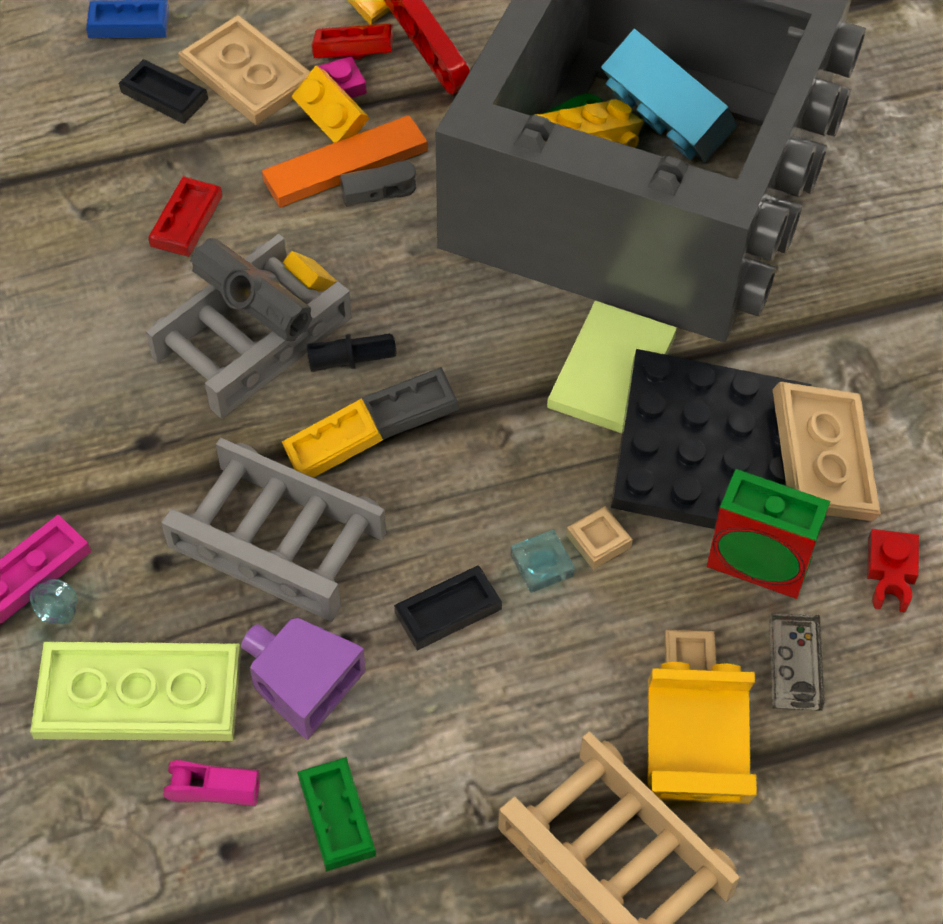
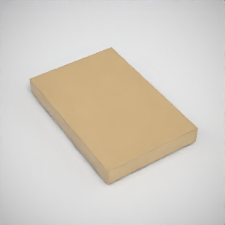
M240 15L235 16L178 53L179 61L185 68L255 125H258L292 102L294 99L291 96L311 72Z
M779 382L773 388V397L786 486L831 501L827 516L866 521L876 519L881 513L860 394Z

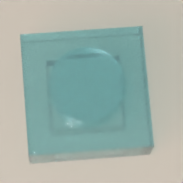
M554 529L511 546L510 556L530 593L574 576L575 566Z

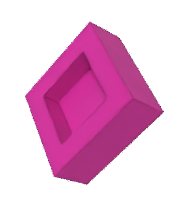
M352 56L318 66L325 70L351 98L367 94L366 82Z

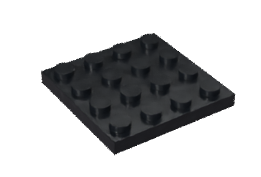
M636 349L632 363L610 508L715 529L719 509L735 469L786 486L773 388L779 382L812 386V384Z

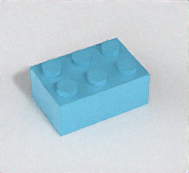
M635 28L601 67L609 78L605 84L613 91V95L631 108L634 105L638 106L635 110L643 117V121L659 135L666 130L668 132L666 136L673 142L672 145L690 161L696 155L706 163L738 126L729 107Z

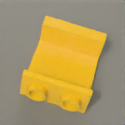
M665 662L660 664V669L652 668L648 678L647 787L660 800L749 804L757 795L756 774H750L749 691L755 683V672H741V666L735 664L712 665L711 671L691 670V665L684 662Z

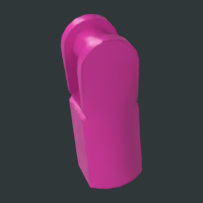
M175 760L169 763L168 772L172 774L170 785L164 787L163 796L168 800L180 803L213 802L248 806L257 805L260 788L259 770L210 766L183 760ZM191 780H204L203 787L191 786Z

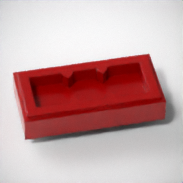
M393 24L315 30L312 42L313 58L340 56L346 58L352 56L353 60L365 57L367 54L392 53L394 42Z
M182 176L148 236L150 247L190 257L222 198L221 186Z

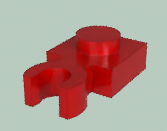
M871 529L868 537L867 579L880 580L872 596L873 606L875 609H881L885 595L892 594L900 601V612L905 613L912 600V590L909 584L915 585L919 575V535Z

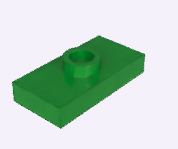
M347 757L298 771V779L326 872L376 857V849Z

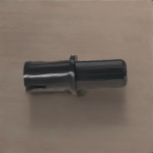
M390 333L351 339V335L346 334L345 339L307 344L311 372L345 366L356 369L355 363L392 358L397 353L395 338Z

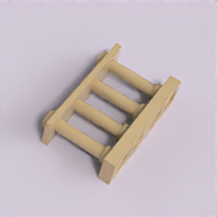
M590 731L582 737L579 758L585 764L536 807L529 805L526 808L514 796L499 809L498 829L590 924H674L711 888L727 902L734 895L740 878L736 874L735 865L724 852L717 848L712 850L624 765L621 754L611 743L605 740L600 742ZM600 778L621 800L573 843L565 842L562 844L549 831V823ZM637 814L658 836L609 881L602 879L599 882L585 868L587 866L585 860ZM674 851L696 873L647 919L640 917L637 920L623 906V897Z

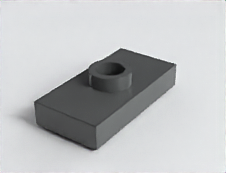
M442 367L362 397L383 439L459 410L458 401Z

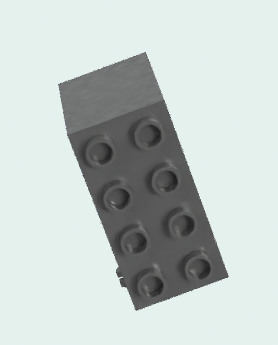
M511 0L435 131L437 248L725 343L739 311L759 317L764 309L775 277L776 266L761 262V258L772 261L776 252L787 253L802 210V204L789 201L787 197L789 194L799 197L802 192L811 194L823 165L827 145L812 141L814 134L823 136L827 134L835 137L842 122L851 89L833 83V75L837 74L850 78L866 32L865 27L846 22L851 0ZM635 28L729 107L734 119L761 126L738 179H734L685 164L681 159L671 156H659L562 126L535 114H544L546 111L574 97L588 94L596 77L609 80L601 67Z

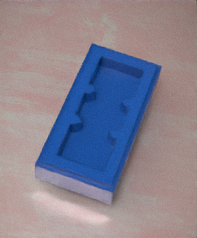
M91 0L86 25L88 38L167 37L168 1Z

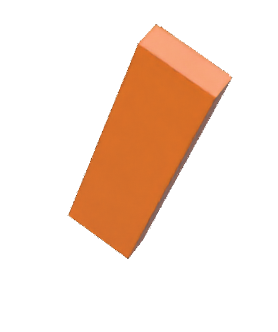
M407 115L261 170L262 178L279 208L340 185L341 174L380 168L427 152L428 141L411 116Z

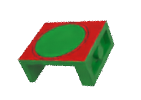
M735 469L719 509L706 567L798 599L831 501Z

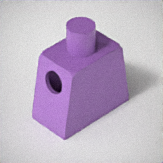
M300 618L290 619L277 635H274L260 624H256L246 633L241 644L242 649L256 658L250 666L253 686L257 692L307 740L366 671L364 648Z

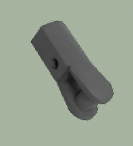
M399 161L380 168L341 174L340 186L345 205L411 195L416 189V181L414 179L416 176L415 166L408 161Z

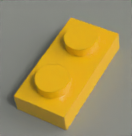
M318 66L313 68L291 96L334 143L357 135L370 119L332 77Z

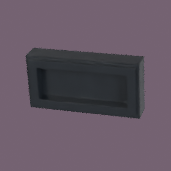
M142 59L119 82L122 94L183 124L208 100L207 89L145 59Z
M479 565L394 605L395 614L417 651L502 610L501 599Z

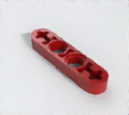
M384 0L444 89L451 95L459 92L470 73L469 67L424 1Z

